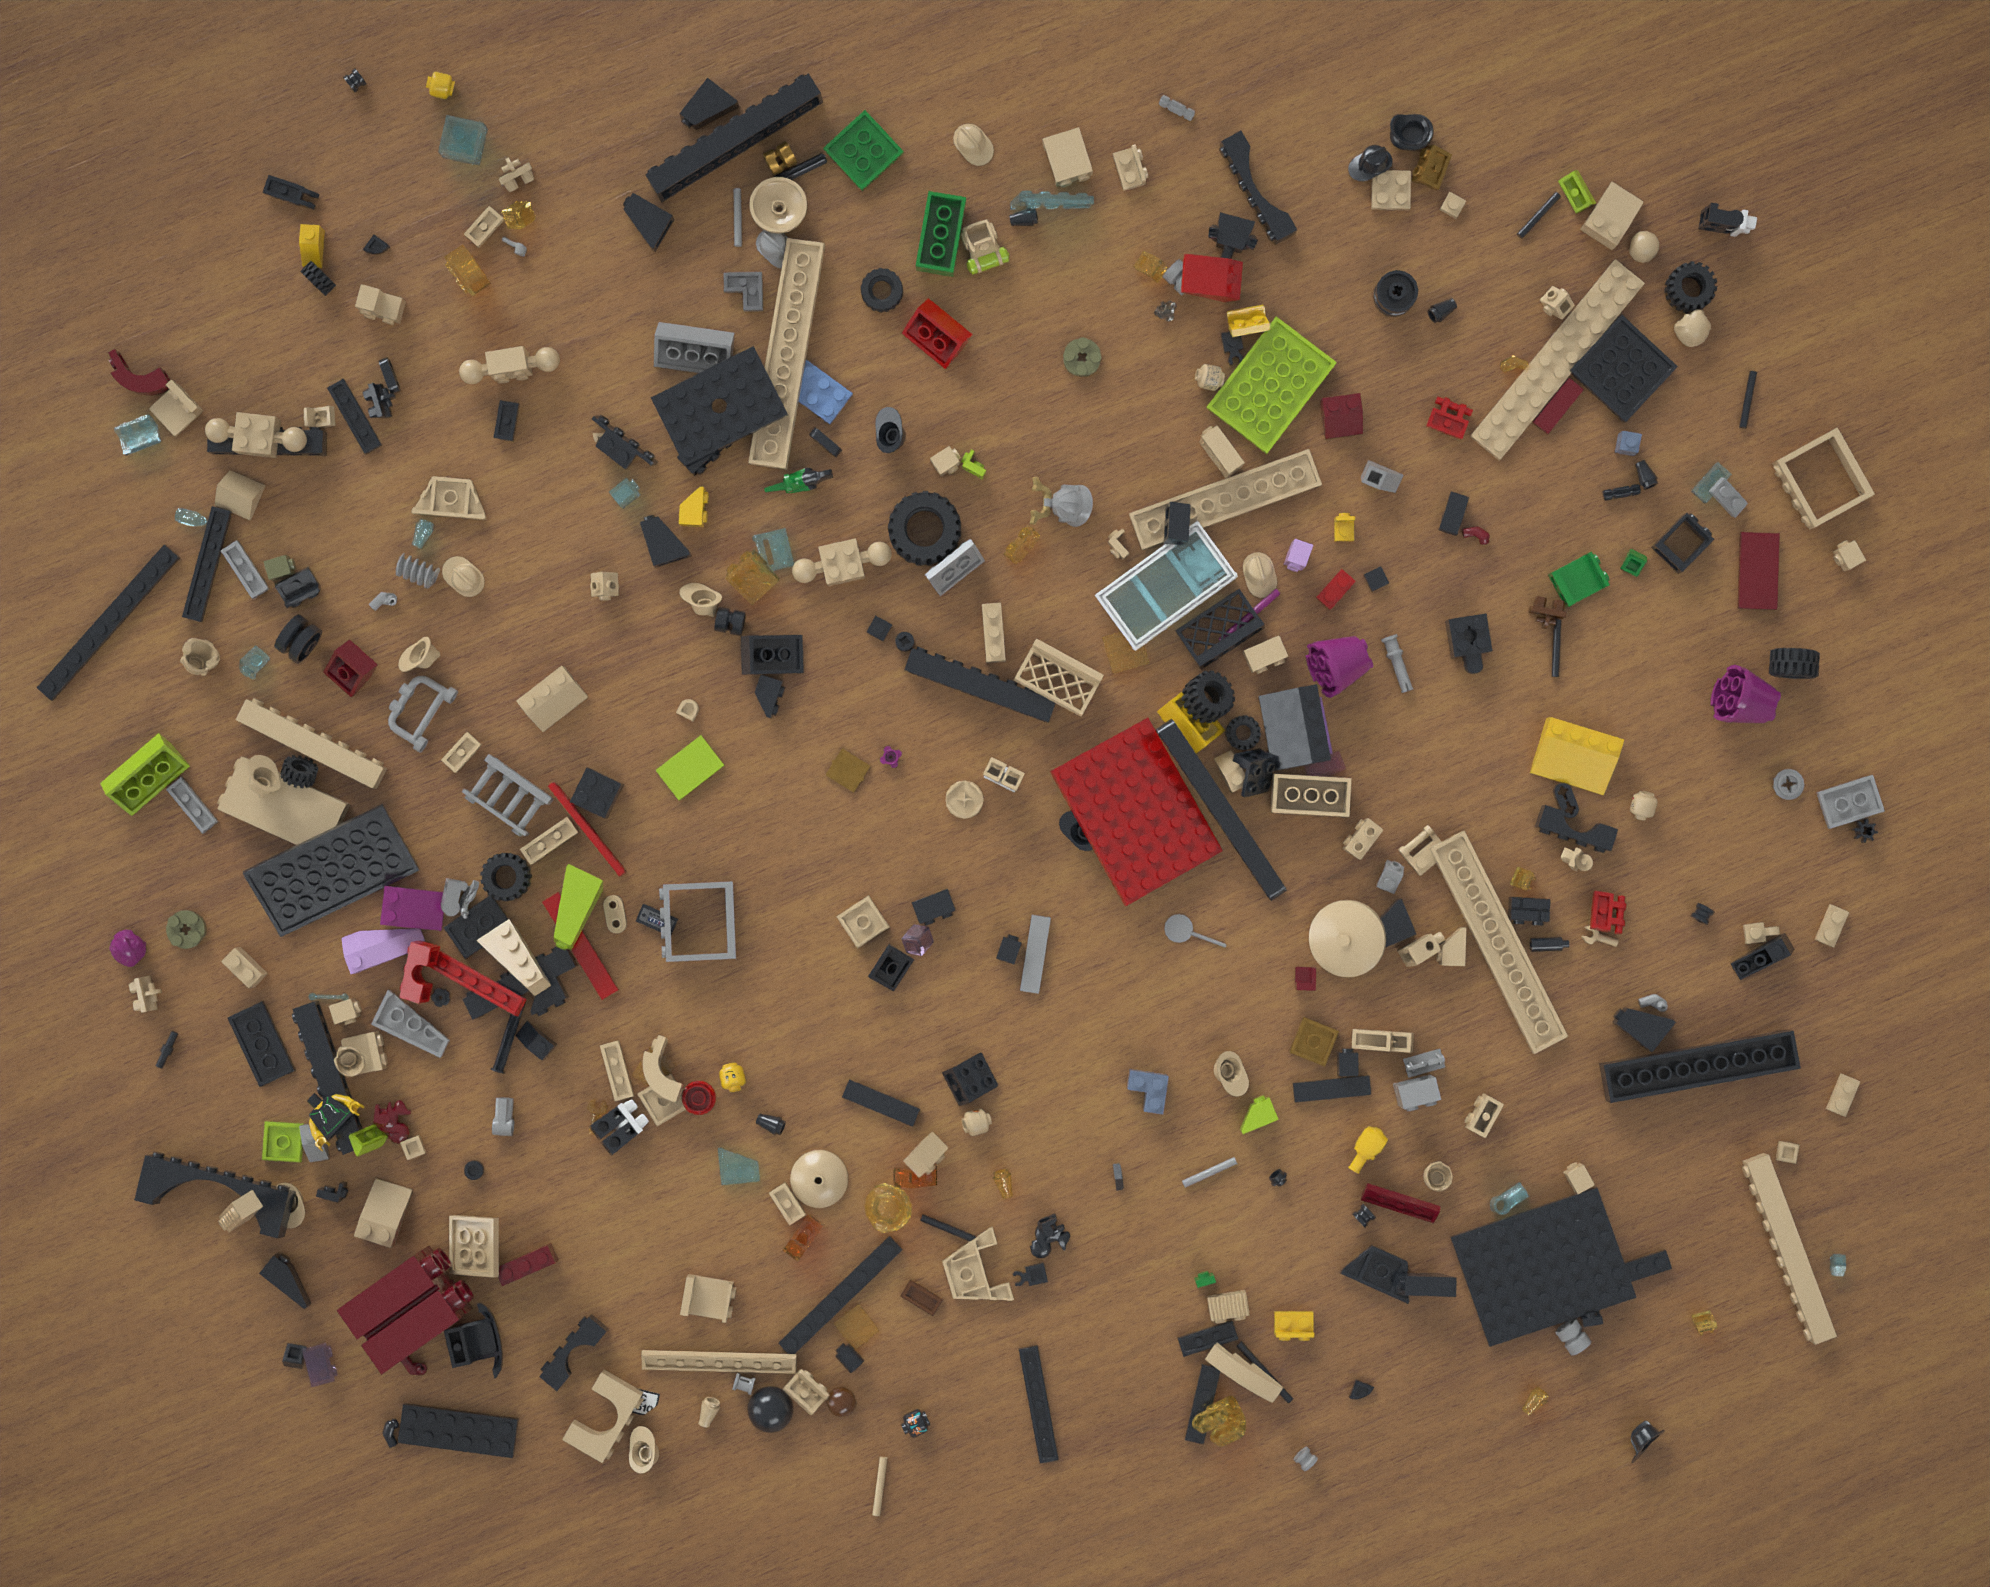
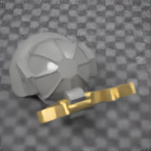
M1039 477L1032 478V491H1041L1043 494V509L1040 513L1036 510L1030 511L1032 516L1030 525H1035L1039 519L1048 517L1051 512L1050 508L1053 509L1054 515L1059 517V522L1067 523L1073 527L1081 526L1088 520L1092 512L1093 499L1090 490L1086 486L1061 485V489L1055 492L1051 499L1052 493L1050 489L1040 482Z

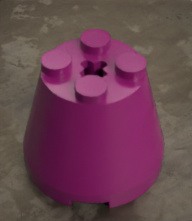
M1356 636L1315 641L1307 645L1309 654L1306 655V662L1313 681H1317L1323 688L1321 690L1322 694L1328 698L1340 694L1367 673L1370 668H1373V662L1367 653L1368 646L1364 639L1360 640Z
M1731 665L1727 667V672L1722 679H1717L1712 691L1711 706H1714V718L1726 723L1763 724L1767 721H1773L1776 716L1775 710L1781 698V693L1748 669L1739 665Z

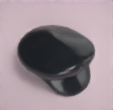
M1397 114L1391 119L1390 140L1398 149L1420 150L1425 148L1433 139V124L1423 115Z

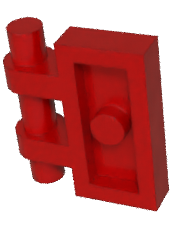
M1437 396L1435 403L1441 405V409L1432 408L1425 427L1462 440L1469 421L1462 419L1463 415L1471 416L1473 409L1467 408V405L1462 403H1454L1447 397L1441 398ZM1447 408L1457 411V415L1454 416L1446 413Z
M1594 891L1590 929L1610 932L1612 925L1615 927V934H1622L1623 927H1625L1624 911L1627 908L1625 896H1618L1616 902L1613 901V893ZM1613 909L1617 910L1616 918H1612Z

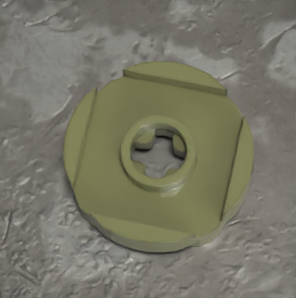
M1084 337L1071 341L1066 346L1063 354L1065 368L1074 376L1087 377L1095 373L1101 361V353L1097 344ZM1079 353H1085L1087 355L1086 362H1079L1077 360L1079 358Z
M182 910L175 913L168 919L166 926L167 937L171 944L183 949L198 946L207 931L204 919L191 910ZM184 924H187V927H191L188 935L182 932Z

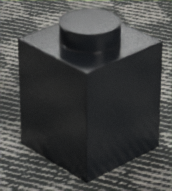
M1010 934L1007 937L1003 936L996 959L1015 964L1022 943L1018 941L1019 937Z
M1342 1048V1052H1337L1338 1076H1359L1358 1053L1353 1052V1048Z

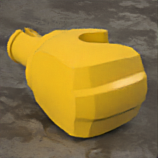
M1371 1126L1364 1129L1355 1143L1354 1149L1357 1155L1348 1168L1359 1174L1367 1159L1374 1160L1375 1156L1383 1150L1388 1138L1381 1129Z

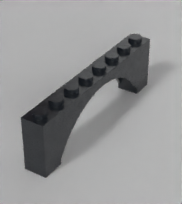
M161 1152L145 1155L135 1201L150 1205L160 1204L161 1198L168 1192L192 1180L215 1181L231 1188L240 1196L253 1190L263 1205L255 1214L260 1226L259 1234L277 1239L285 1237L296 1191L289 1190V1186H273L270 1181H254V1177L247 1175L239 1177L233 1171L225 1170L220 1172L214 1166L201 1167L200 1163L195 1161L182 1162L183 1159L180 1157L171 1156V1158H167Z

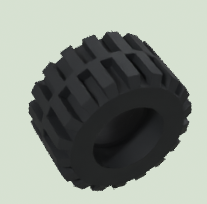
M1690 261L1688 264L1684 263L1677 267L1668 276L1669 279L1666 280L1665 285L1667 287L1664 288V292L1668 293L1666 299L1671 300V307L1675 305L1677 307L1675 310L1677 311L1683 310V313L1691 311L1692 313L1696 309H1703L1711 302L1716 295L1714 292L1717 291L1718 286H1715L1717 278L1713 279L1712 277L1715 275L1714 272L1708 271L1710 267L1707 265L1702 267L1703 263L1698 262L1695 264V261ZM1684 278H1692L1699 284L1700 294L1698 297H1690L1684 293L1682 289V280Z
M1775 648L1770 650L1769 674L1774 677L1790 679L1816 678L1819 676L1820 653L1815 650L1802 648Z
M1211 670L1209 672L1204 671L1194 677L1185 685L1182 691L1184 694L1182 701H1185L1183 705L1184 708L1188 709L1187 713L1189 715L1192 714L1193 719H1199L1201 723L1205 721L1206 723L1215 722L1223 717L1234 706L1235 697L1233 694L1235 692L1231 689V683H1228L1226 681L1227 678L1225 676L1222 677L1221 673H1215ZM1204 691L1210 695L1212 702L1206 698Z
M512 853L493 855L494 857L489 858L487 863L482 866L483 871L480 872V876H482L480 882L484 886L483 890L487 891L490 897L498 901H512L522 897V894L526 893L528 886L531 885L530 878H532V874L529 872L531 869L527 866V862L521 859L520 856ZM502 866H510L516 873L514 885L507 889L500 887L496 881V873Z

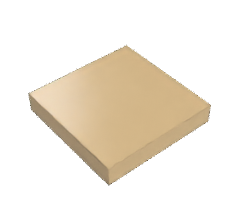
M869 895L837 916L857 949L889 928V925Z
M672 1074L666 1076L669 1080L675 1081ZM650 1086L638 1093L657 1127L686 1110L682 1103V1094L677 1104L661 1097Z

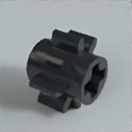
M1864 819L1863 824L1860 821H1856L1857 826L1852 829L1856 834L1854 839L1861 838V843H1866L1867 839L1873 841L1874 838L1872 836L1878 833L1874 829L1876 824H1868V819ZM1863 828H1867V830L1865 831L1866 834H1863V833H1862V832H1864V829H1863Z

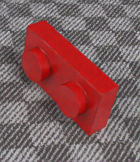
M1341 569L1318 594L1316 599L1331 610L1356 581Z

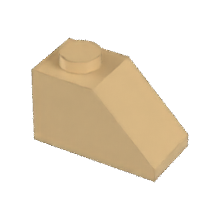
M1232 751L1214 758L1230 793L1243 788L1245 778L1243 769L1239 764L1233 762L1234 754Z
M1459 927L1440 945L1441 951L1436 953V960L1439 961V965L1465 966V927Z

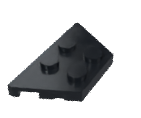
M1371 1245L1340 1271V1274L1409 1304V1296L1396 1293V1275L1408 1273V1261Z

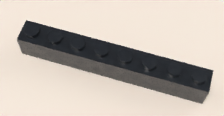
M912 648L904 671L1049 723L1056 704L1055 702L1035 693L1027 687L1024 689L1018 687V683L1007 679V682L999 680L1000 676L989 673L987 676L982 674V670L971 666L968 669L963 667L964 663L956 660L949 662L945 660L946 657L935 653L932 656L927 654L928 650L924 648Z
M319 1001L292 1009V1019L295 1024H298L300 1030L298 1032L301 1042H304L306 1048L304 1050L306 1059L310 1060L312 1065L311 1074L314 1079H317L319 1085L317 1086L319 1096L324 1099L327 1095L339 1094L352 1098L345 1076L335 1066L334 1059L337 1056V1052ZM354 1115L336 1134V1146L338 1151L342 1152V1155L354 1151L349 1135L363 1129L357 1115Z

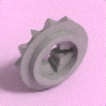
M1782 770L1773 779V788L1776 795L1782 799L1792 800L1803 792L1804 780L1795 770ZM1786 779L1789 782L1796 783L1790 786V790L1787 787H1781L1783 783H1786Z

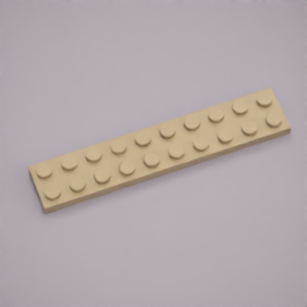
M1307 449L1129 513L1140 547L1144 550L1164 542L1165 509L1170 501L1191 504L1190 526L1198 521L1202 528L1314 489L1321 486L1322 483L1310 450Z

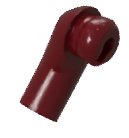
M1476 526L1462 529L1463 538L1475 536L1482 545H1487L1490 542L1489 532L1481 527Z
M409 1356L400 1361L410 1375L421 1376L427 1372L426 1364L412 1362Z

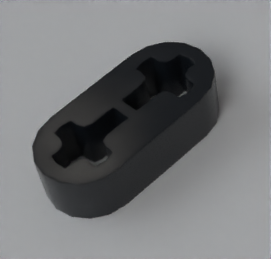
M386 357L378 360L390 393L401 391L390 359Z
M816 427L809 433L812 439L837 458L842 452L838 445Z
M1566 783L1555 785L1553 795L1559 810L1564 811V817L1566 818L1575 817L1579 812V806L1571 787ZM1560 787H1562L1563 789H1567V792H1565V800L1563 795L1558 794V791H1560ZM1566 802H1568L1569 806L1574 807L1571 815L1569 812H1565V809H1567Z

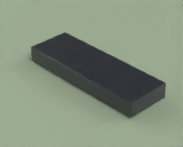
M1232 1320L1177 1337L1183 1357L1213 1348L1217 1343L1222 1345L1238 1340Z

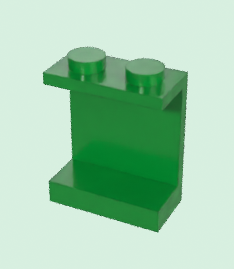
M1592 551L1548 574L1561 601H1565V608L1610 585L1608 574L1602 571L1599 566L1601 564L1600 559Z

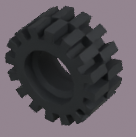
M312 261L300 271L325 296L336 286Z
M1247 715L1232 719L1226 727L1227 741L1238 750H1247L1254 747L1261 737L1259 723ZM1241 725L1247 726L1251 731V735L1247 740H1240L1236 736V730Z
M292 755V757L288 756L283 762L280 777L283 778L284 782L288 781L287 784L289 786L293 784L295 788L297 786H300L302 789L304 786L309 788L315 783L318 767L316 763H313L312 759L308 760V757L302 758L301 755H298V757Z

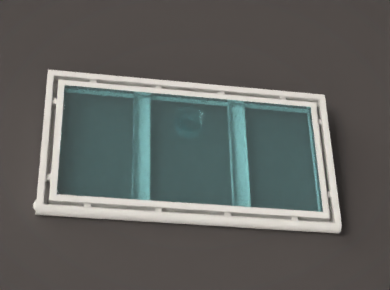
M1196 521L1189 527L1188 542H1183V545H1163L1097 593L1095 597L1130 643L1132 649L1136 651L1238 576L1200 523Z

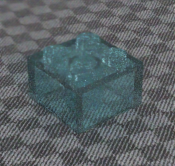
M446 115L438 153L442 158L480 166L488 128L482 122Z

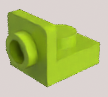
M971 449L969 453L966 452L961 460L963 463L962 469L983 479L986 470L983 464L977 461L971 462L975 451Z

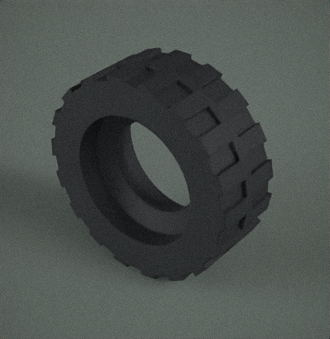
M887 268L871 270L872 272L867 273L866 277L862 280L861 295L863 301L873 311L876 310L882 313L895 309L903 297V286L899 276ZM879 281H885L891 286L890 296L883 300L876 298L872 291L875 283Z

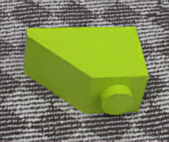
M1263 1095L1253 1099L1254 1103L1250 1104L1240 1128L1242 1134L1279 1120L1269 1097L1265 1098Z

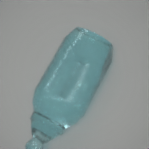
M179 508L175 513V520L186 525L195 527L205 525L208 522L200 513L188 509Z

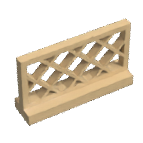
M1036 638L1014 681L1081 717L1104 675ZM1032 654L1038 656L1042 664L1032 666L1030 661ZM1046 666H1056L1058 673L1049 675ZM1043 667L1046 676L1036 678L1033 669ZM1030 670L1032 680L1026 681L1020 677L1022 672ZM1071 674L1074 676L1075 682L1066 684L1063 675ZM1060 676L1062 686L1053 688L1051 678ZM1047 680L1050 689L1043 690L1039 688L1038 682ZM1087 683L1093 686L1091 692L1083 693L1080 684ZM1077 685L1079 695L1070 697L1067 688ZM1064 689L1067 698H1057L1055 691ZM1081 698L1083 703L1081 710L1074 707L1071 700Z

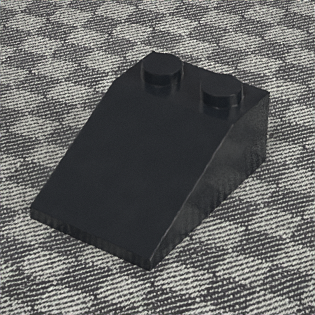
M803 635L741 636L742 675L804 673Z

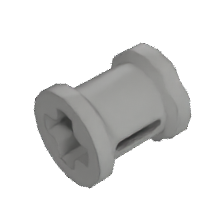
M737 1373L732 1390H742L751 1395L755 1378L742 1377Z

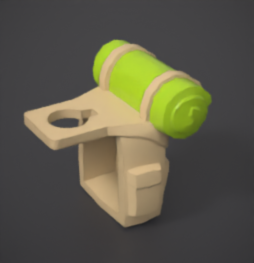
M987 219L962 228V242L965 249L969 250L971 257L967 260V269L972 275L980 274L982 271L1009 262L1007 249L999 247L996 241L998 238L997 232L993 224L989 223Z

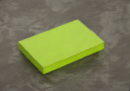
M700 735L656 769V772L680 801L725 765L702 735Z

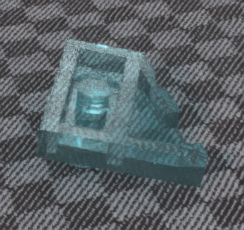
M722 1147L718 1148L721 1185L760 1181L758 1161L725 1150Z

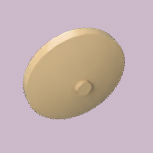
M1340 900L1327 905L1315 916L1309 930V945L1314 958L1326 971L1341 977H1355L1368 972L1380 961L1386 947V932L1380 917L1369 906L1354 900Z

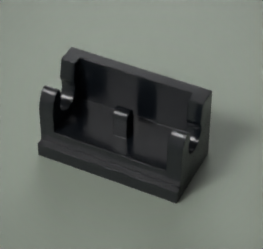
M1169 502L1165 509L1163 544L1183 545V542L1189 541L1191 504Z

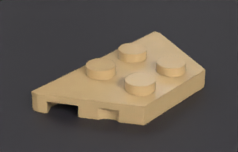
M433 476L428 483V487L421 494L420 500L412 509L413 514L486 520L487 518L473 481L469 479Z

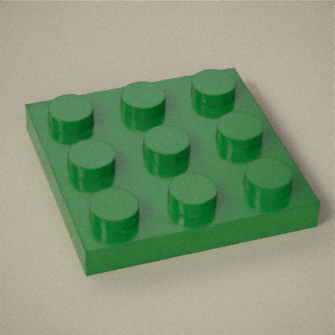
M866 110L858 115L823 148L827 155L861 191L865 190L904 154V151Z

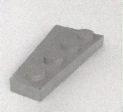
M387 990L371 1025L441 1058L450 1040L391 990Z

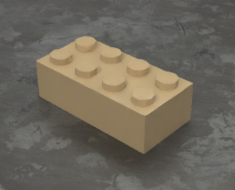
M1273 774L1270 813L1349 817L1351 778Z

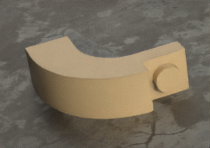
M658 1035V1038L653 1040L651 1046L653 1052H644V1076L649 1086L658 1095L678 1104L684 1085L669 1080L663 1074L661 1059L668 1039Z

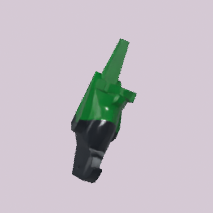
M804 468L790 475L785 474L783 482L764 489L765 492L785 490L786 493L816 489L820 482L834 478L832 469L817 472L812 468Z

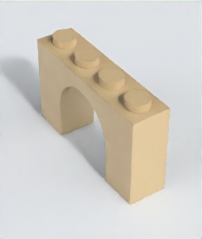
M604 1369L592 1390L606 1397L615 1405L618 1413L616 1425L607 1431L600 1432L592 1430L574 1419L562 1439L603 1463L605 1458L610 1459L615 1450L612 1448L615 1441L619 1443L624 1435V1432L621 1430L624 1425L629 1426L634 1417L631 1413L634 1408L639 1409L644 1400L641 1398L644 1392Z

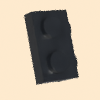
M308 566L275 583V588L282 597L284 606L287 609L299 606L306 598L312 599L316 597L320 592L321 585Z

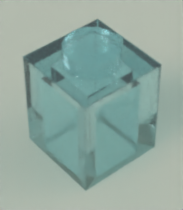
M625 478L610 490L609 493L619 506L624 509L640 496L638 492L640 487L634 480L629 481Z

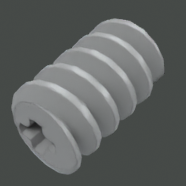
M405 553L401 555L396 566V576L400 577L403 575L405 580L410 578L412 583L417 581L419 586L424 584L426 589L435 583L440 568L433 571V565L426 568V562L419 565V559L411 562L412 556L404 559Z

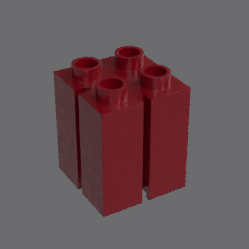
M428 1245L336 1310L356 1339L362 1336L366 1338L367 1341L361 1347L381 1375L473 1309L469 1303L474 1299L473 1292L462 1279L456 1283L454 1280L449 1279L447 1270L452 1267V1263L441 1248L433 1251Z

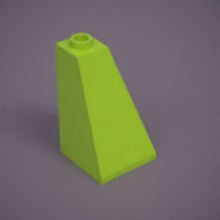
M570 864L566 867L554 933L556 946L563 950L567 948L572 950L603 892V880Z

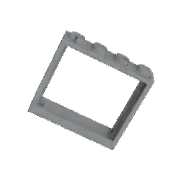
M733 882L664 884L663 888L659 889L660 900H664V908H660V919H664L665 927H661V939H665V946H662V958H666V962L736 959ZM725 888L727 953L672 956L669 890Z

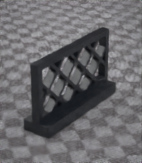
M1238 589L1175 631L1202 670L1265 629V624L1258 617L1241 590ZM1237 595L1242 599L1241 608L1230 606L1231 600ZM1219 607L1227 608L1225 618L1214 617L1216 609ZM1230 609L1240 611L1238 621L1228 619ZM1243 612L1251 613L1255 618L1249 623L1241 622ZM1202 618L1211 619L1209 629L1198 627L1199 621ZM1213 620L1224 621L1222 631L1211 630ZM1227 622L1238 624L1237 630L1234 633L1225 632ZM1187 628L1195 629L1193 639L1185 638L1181 632ZM1197 630L1208 632L1206 642L1196 640ZM1210 634H1221L1220 642L1217 644L1209 643ZM1195 643L1205 645L1204 652L1199 656L1193 651Z

